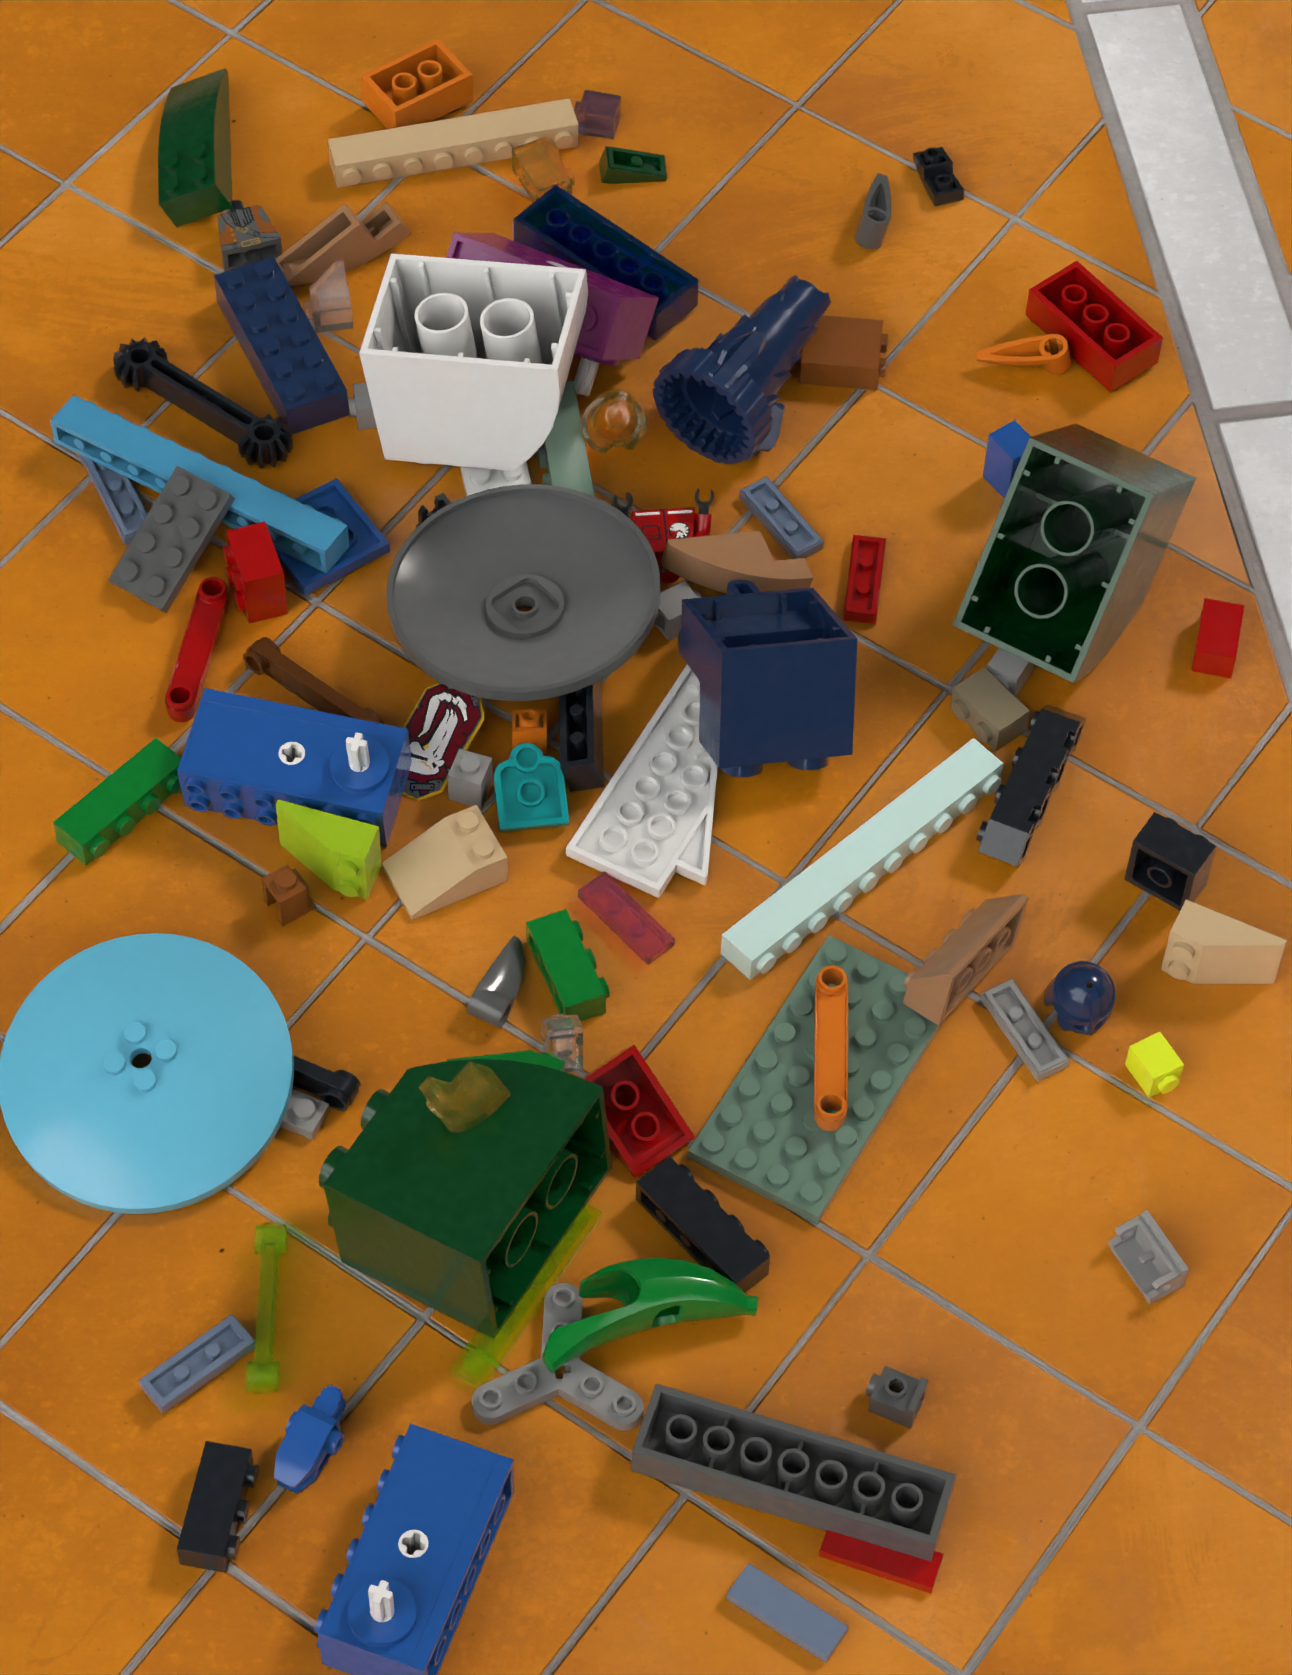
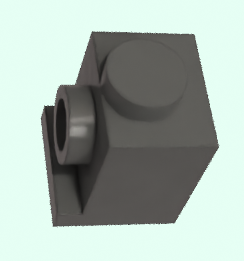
M885 1366L881 1376L873 1373L867 1386L865 1395L870 1396L868 1411L911 1429L925 1399L928 1380L922 1377L918 1380Z

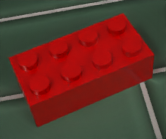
M1078 261L1073 262L1029 289L1025 315L1044 333L1063 336L1067 340L1071 357L1110 393L1158 363L1163 337Z

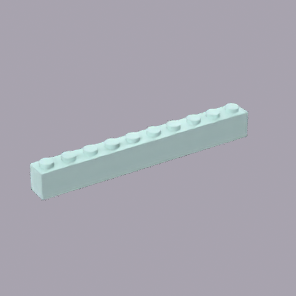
M971 739L724 932L721 940V954L749 980H752L760 972L762 974L768 972L774 966L776 960L784 953H791L796 950L801 944L802 939L808 934L820 931L832 915L836 912H844L851 905L855 897L862 892H869L877 884L878 879L887 872L892 873L896 871L902 864L903 859L912 852L918 853L921 851L928 840L937 832L939 834L945 832L956 817L962 813H969L975 807L977 801L984 795L993 794L1002 783L1003 762L976 739Z

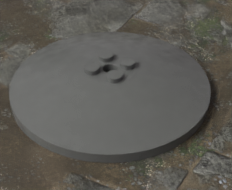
M540 484L502 486L477 492L452 502L428 517L411 533L398 551L391 566L387 583V607L392 630L398 643L415 665L435 680L457 691L487 699L503 701L541 700L562 696L592 685L617 670L635 654L650 633L657 617L660 604V575L654 551L645 535L630 518L607 502L592 495L559 486ZM523 605L527 607H534L532 610L527 612H522L518 610V608Z

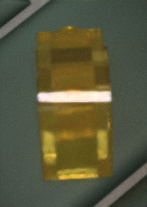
M471 1061L450 1083L428 1077L419 1086V1089L428 1099L426 1101L427 1107L442 1120L450 1132L466 1131L487 1119L511 1095L490 1067Z

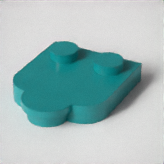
M522 743L517 745L511 751L509 760L500 763L494 772L499 832L569 826L565 779L560 769V762L553 757L543 756L542 751L534 744Z

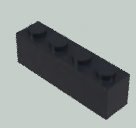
M601 680L578 691L559 696L560 769L570 792L604 787Z
M669 1156L636 1181V1201L699 1265L708 1267L731 1280L744 1293L769 1274L770 1254L765 1245L757 1239L753 1240L745 1232L740 1220L733 1214L728 1215L720 1207L716 1196L708 1189L703 1190L695 1182L693 1174L685 1165H678Z

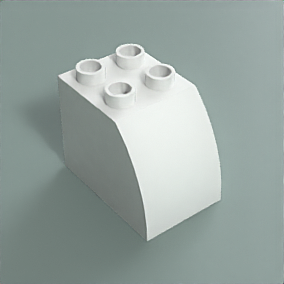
M391 253L359 352L384 459L420 464L431 463L513 471L531 458L549 435L559 409L586 312L588 297L586 269Z

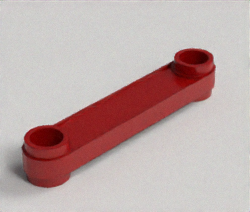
M217 577L206 578L199 585L166 692V711L170 718L176 722L189 721L195 715L229 603L228 588L224 581Z

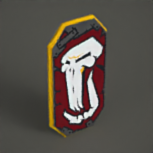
M442 683L425 689L403 728L408 729L412 759L403 792L404 795L420 801L443 792L448 784V773L458 750L463 749L467 751L485 720L481 697L457 691Z

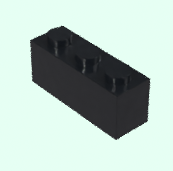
M210 1441L205 1442L177 1546L180 1565L226 1573L229 1560H236L240 1546V1536H236L239 1523H246L250 1502L245 1500L249 1487H255L259 1472V1465L254 1464L252 1449Z

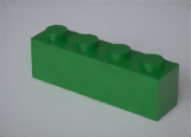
M154 738L53 822L57 842L85 865L89 864L93 859L104 855L111 844L121 836L129 834L136 823L146 815L154 813L160 806V803L171 794L178 793L181 790L177 774L181 757L160 740Z

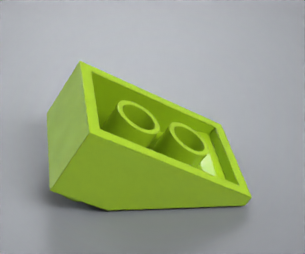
M278 799L276 813L280 845L334 891H338L347 897H360L368 900L382 866L379 826Z

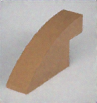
M387 202L362 221L344 204L276 258V261L290 286L313 283L361 266L391 249L412 233Z
M761 531L667 540L660 561L662 567L693 583L723 593H727V584L735 580L750 581L755 584L760 592L809 588L813 580L805 558L773 561Z

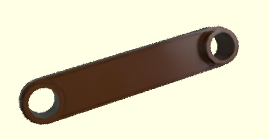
M267 637L256 640L243 654V660L250 670L258 675L265 673L318 711L384 724L381 717L374 710L367 707L362 709L283 655L278 646Z

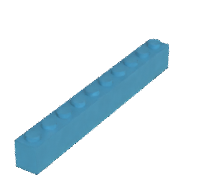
M73 395L50 420L55 443L156 492L161 493L176 466L228 492L235 500L221 523L237 529L265 521L275 549L325 573L330 571L349 548L348 525L338 518H331L308 504H302L291 499L281 491L272 490L253 478H247L226 465H220L211 461L199 452H192L171 439H165L151 432L144 426H138L125 420L119 414L110 413L98 407L91 401H85Z

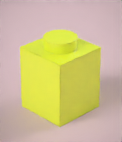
M1160 1031L1129 1046L1125 1066L1148 1098L1160 1092L1166 1094L1175 1089L1180 1082L1184 1067L1183 1062Z

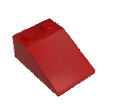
M635 1045L624 1049L582 1077V1079L603 1087L610 1150L634 1178H637L695 1138Z

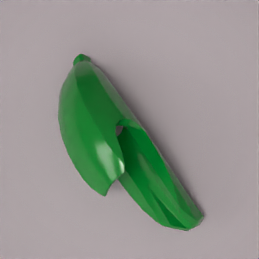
M645 1258L609 1265L580 1282L579 1296L582 1298H614L625 1306L555 1329L548 1338L542 1354V1360L548 1370L553 1373L567 1362L589 1350L645 1330L684 1322L741 1315L755 1316L758 1308V1297L747 1296L734 1282L714 1270L685 1260Z

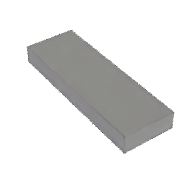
M1013 979L981 994L980 1000L1037 1082L1069 1066L1070 1060Z

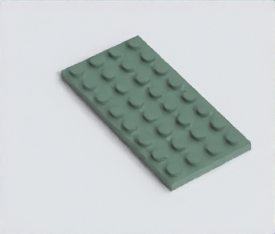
M828 935L688 1150V1158L818 1224L942 1023L938 1026L903 1004L907 989L903 985L908 973ZM834 965L842 968L848 978V1109L843 1125L836 1131L829 1132L818 1127L813 1115L815 982L822 968ZM826 984L827 986L831 987L837 986L835 984ZM832 1109L824 1110L825 1112L831 1114L837 1113L835 1110Z

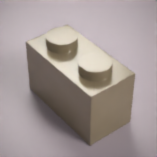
M985 667L953 687L951 708L954 715L959 720L965 721L974 730L979 740L989 744L995 751L1027 731L1030 710Z

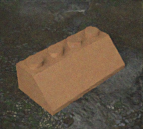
M1019 894L987 899L976 910L970 909L964 916L961 926L957 930L952 928L947 933L942 946L938 950L933 948L928 953L923 966L919 970L914 968L908 974L903 985L907 988L903 1004L939 1026L1014 946L1029 897Z

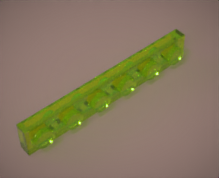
M588 1204L582 1208L572 1223L573 1226L566 1236H563L554 1249L553 1255L537 1274L533 1284L520 1299L512 1315L503 1324L495 1338L476 1331L451 1366L450 1374L476 1389L490 1382L543 1305L546 1292L550 1287L558 1283L602 1219L601 1211Z

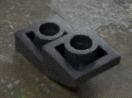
M932 147L925 151L913 153V160L918 174L934 206L964 200V188L953 174V162L943 147Z

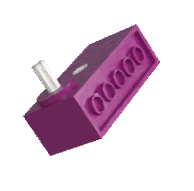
M454 232L446 258L584 269L494 233ZM586 269L588 297L585 316L574 351L575 355L581 357L574 379V386L577 394L589 396L600 363L617 366L619 360L640 359L659 297Z

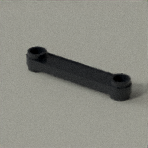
M294 1056V1086L322 1097L323 1101L328 1103L330 1107L339 1111H345L352 1105L361 1086L356 1076L344 1070L333 1072Z

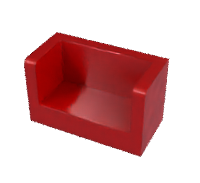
M1204 598L1196 649L1191 667L1192 671L1226 678L1232 677L1245 605Z

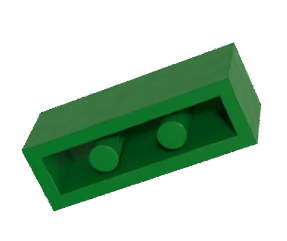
M567 909L527 921V943L565 1027L606 1013V998L610 997L609 988L604 977L598 978L595 969L597 965L592 950L590 948L585 950L583 946V933L579 922L571 920Z

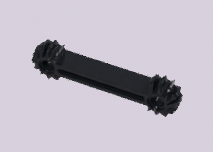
M145 337L138 342L131 338L129 345L120 344L119 351L114 353V373L117 380L121 381L125 388L133 386L136 392H138L141 387H146L237 443L238 451L241 457L246 458L248 465L258 463L262 469L265 464H270L275 468L277 461L286 462L288 453L292 452V431L289 425L284 424L281 417L272 419L268 413L265 418H259L168 362L167 353L164 348H160L157 340L148 343Z

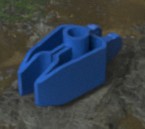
M327 1385L326 1388H323L324 1390L320 1391L321 1395H318L313 1406L309 1407L303 1404L298 1411L291 1415L286 1425V1435L276 1453L274 1479L277 1480V1485L295 1494H299L317 1480L331 1455L337 1454L344 1441L345 1435L339 1421L343 1415L342 1412L345 1411L346 1401L340 1388L338 1389L337 1386Z

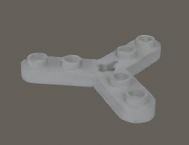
M558 1283L550 1287L546 1292L541 1358L477 1388L472 1396V1411L478 1421L488 1425L498 1424L559 1395L615 1429L621 1431L631 1430L641 1423L644 1411L643 1401L635 1391L581 1361L580 1356L563 1365L564 1371L567 1372L564 1373L563 1379L555 1378V1373L549 1372L542 1360V1354L550 1334L557 1328L582 1320L583 1300L579 1296L577 1287L568 1283Z

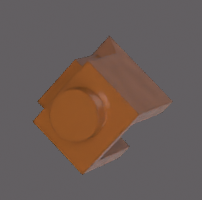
M287 864L262 878L264 902L267 906L277 902L279 922L282 926L317 908L309 897L307 883L296 868L292 870Z

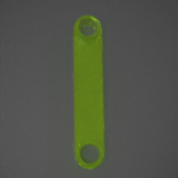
M264 1222L255 1226V1254L261 1255L254 1361H247L246 1391L254 1392V1394H270L271 1392H278L279 1362L273 1361L279 1255H286L287 1225Z

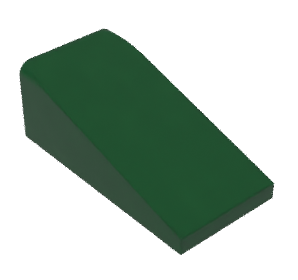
M605 146L599 161L601 183L621 184L667 180L664 155Z

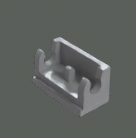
M1147 1210L1115 1229L1117 1236L1109 1240L1108 1246L1149 1304L1184 1287L1189 1268Z

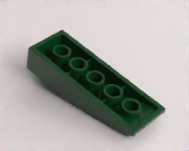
M226 68L172 87L165 102L158 146V194L160 207L176 227L233 208L229 78Z

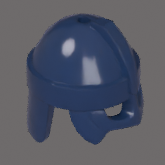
M1088 961L1074 962L1061 969L1049 983L1044 993V1005L1050 1006L1053 1004L1054 1009L1058 1013V1024L1062 1030L1092 1035L1110 1018L1115 1002V986L1110 975L1099 965Z

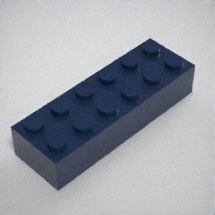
M274 256L214 275L217 303L278 417L282 418L285 425H289L292 435L348 416L347 389Z

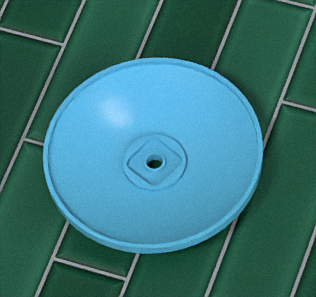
M151 933L115 938L85 949L64 961L36 985L17 1011L6 1034L0 1057V1105L4 1121L15 1145L26 1162L44 1181L62 1194L82 1204L116 1213L148 1214L176 1210L204 1200L232 1184L261 1157L271 1144L287 1112L292 1094L294 1055L291 1037L284 1015L267 985L252 969L229 952L210 943L175 934ZM141 1053L149 1054L152 1060L147 1067L138 1069L132 1066L135 1056Z

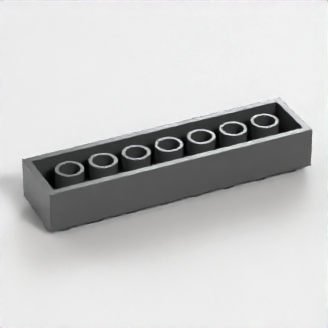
M659 1384L655 1385L632 1450L631 1462L632 1472L824 1531L837 1532L928 1561H932L956 1474Z

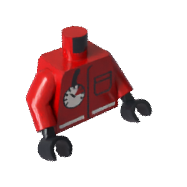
M700 489L696 490L695 502L699 506V513H695V507L636 510L632 511V516H629L628 510L633 505L632 495L629 492L626 493V507L619 506L617 496L613 497L611 505L630 518L649 541L658 563L660 580L662 582L673 583L680 577L663 568L660 563L667 540L710 536L712 514L709 513V507L713 505L715 500L712 489L711 499L705 503L698 499Z

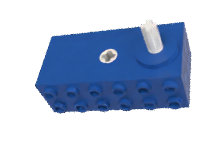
M205 688L177 774L184 804L195 811L206 812L210 810L223 813L229 818L239 819L244 817L256 820L263 825L273 826L278 824L276 803L279 799L379 826L380 846L387 847L408 779L412 759L408 729Z
M410 1424L406 1435H399L392 1452V1457L395 1460L391 1469H384L377 1485V1492H380L375 1505L369 1503L362 1519V1526L365 1528L360 1539L354 1538L349 1546L346 1561L349 1564L344 1575L338 1573L334 1580L330 1594L334 1597L328 1610L322 1609L315 1625V1632L318 1633L319 1637L317 1647L320 1648L322 1664L351 1675H438L514 1494V1459Z

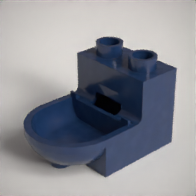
M735 580L727 584V595L682 599L678 651L700 683L699 741L718 768H721L725 774L735 777L755 776L762 772L763 764L786 761L790 766L797 769L817 770L828 765L829 757L852 755L858 639L814 588L760 592L755 584L750 581Z

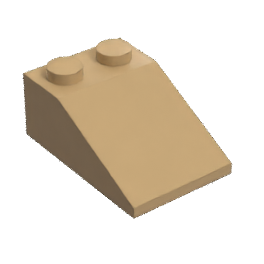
M477 805L443 818L382 862V868L411 920L508 881L507 856Z
M1185 900L1170 931L1161 971L1168 973L1175 979L1186 980L1193 984H1274L1287 940Z

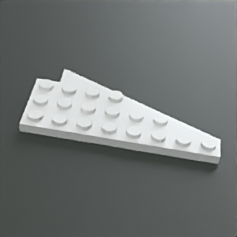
M686 665L566 847V856L657 898H660L675 873L704 886L708 879L718 766L699 741L700 683L688 665Z

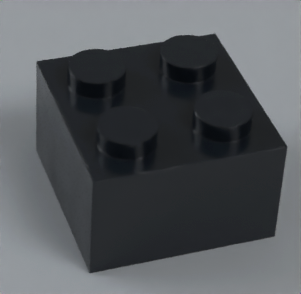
M1154 812L1133 840L1124 880L1180 911L1185 900L1194 902L1206 886L1216 845L1209 842L1204 836L1194 834L1181 827L1173 819L1165 818Z

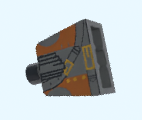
M233 200V208L227 209L226 212L220 213L217 216L224 272L272 256L276 259L282 254L281 237L261 206L255 205L245 208L242 201Z

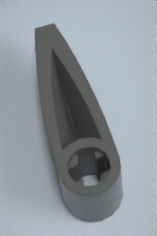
M879 173L876 175L868 191L863 214L854 237L857 244L867 249L880 248L891 218V194L888 178L886 175Z
M516 936L510 939L472 994L467 1007L468 1014L498 1028L503 1027L511 1013L523 976L524 958L522 943Z

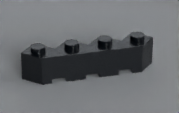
M1048 704L1041 708L1040 712L1037 710L1034 712L1029 726L1031 732L1023 748L1018 747L1012 761L1014 768L1006 784L1001 783L994 800L996 806L989 821H983L976 838L977 841L981 842L978 852L1015 866H1019L1024 861L1034 830L1042 823L1052 791L1058 788L1068 757L1076 750L1086 718Z

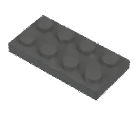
M176 466L108 580L119 588L167 613L235 498L228 492Z

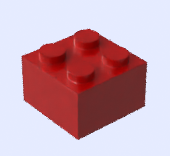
M266 522L226 531L227 545L222 546L227 564L225 573L229 586H234L237 591L234 592V599L238 612H245L249 624L288 614L284 572Z

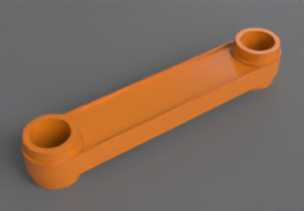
M834 965L822 968L815 982L813 1115L818 1127L829 1132L836 1131L843 1125L848 1109V978L842 968ZM826 984H835L837 986L831 987L827 986ZM832 1109L835 1110L837 1113L831 1114L825 1112L824 1110Z

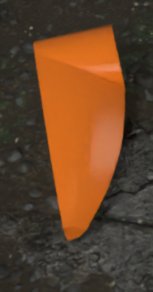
M1059 334L1018 339L976 351L977 361L1006 366L1033 367L1044 365V369L1053 375L1065 373L1070 368L1072 362L1067 340Z

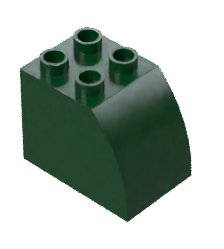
M1076 423L1030 437L953 626L1070 682L1076 683L1103 659L1143 603L1196 478Z
M471 1059L444 1061L407 1069L391 1092L379 1089L371 1096L361 1117V1128L363 1131L349 1149L337 1146L330 1152L320 1170L319 1186L325 1190L329 1207L328 1224L334 1228L342 1263L495 1339L612 1169L603 1087L567 1072L510 1060Z

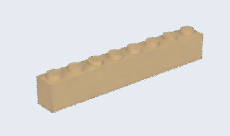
M568 98L328 139L329 162L336 187L339 188L578 147L579 124L571 100Z

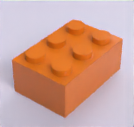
M438 38L361 75L363 103L387 129L432 122L473 101L472 73Z

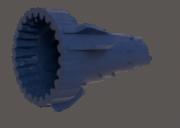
M797 275L792 276L776 294L767 298L749 317L744 314L724 335L720 333L707 349L703 347L692 348L691 350L685 349L678 353L671 362L659 370V375L653 384V397L658 413L665 421L669 430L692 451L718 463L735 464L751 459L760 451L769 452L775 446L779 437L785 406L782 403H776L780 398L776 394L792 376L789 371L801 358L799 351L817 331L818 327L815 325L831 303L829 294L819 291L812 283L799 279Z

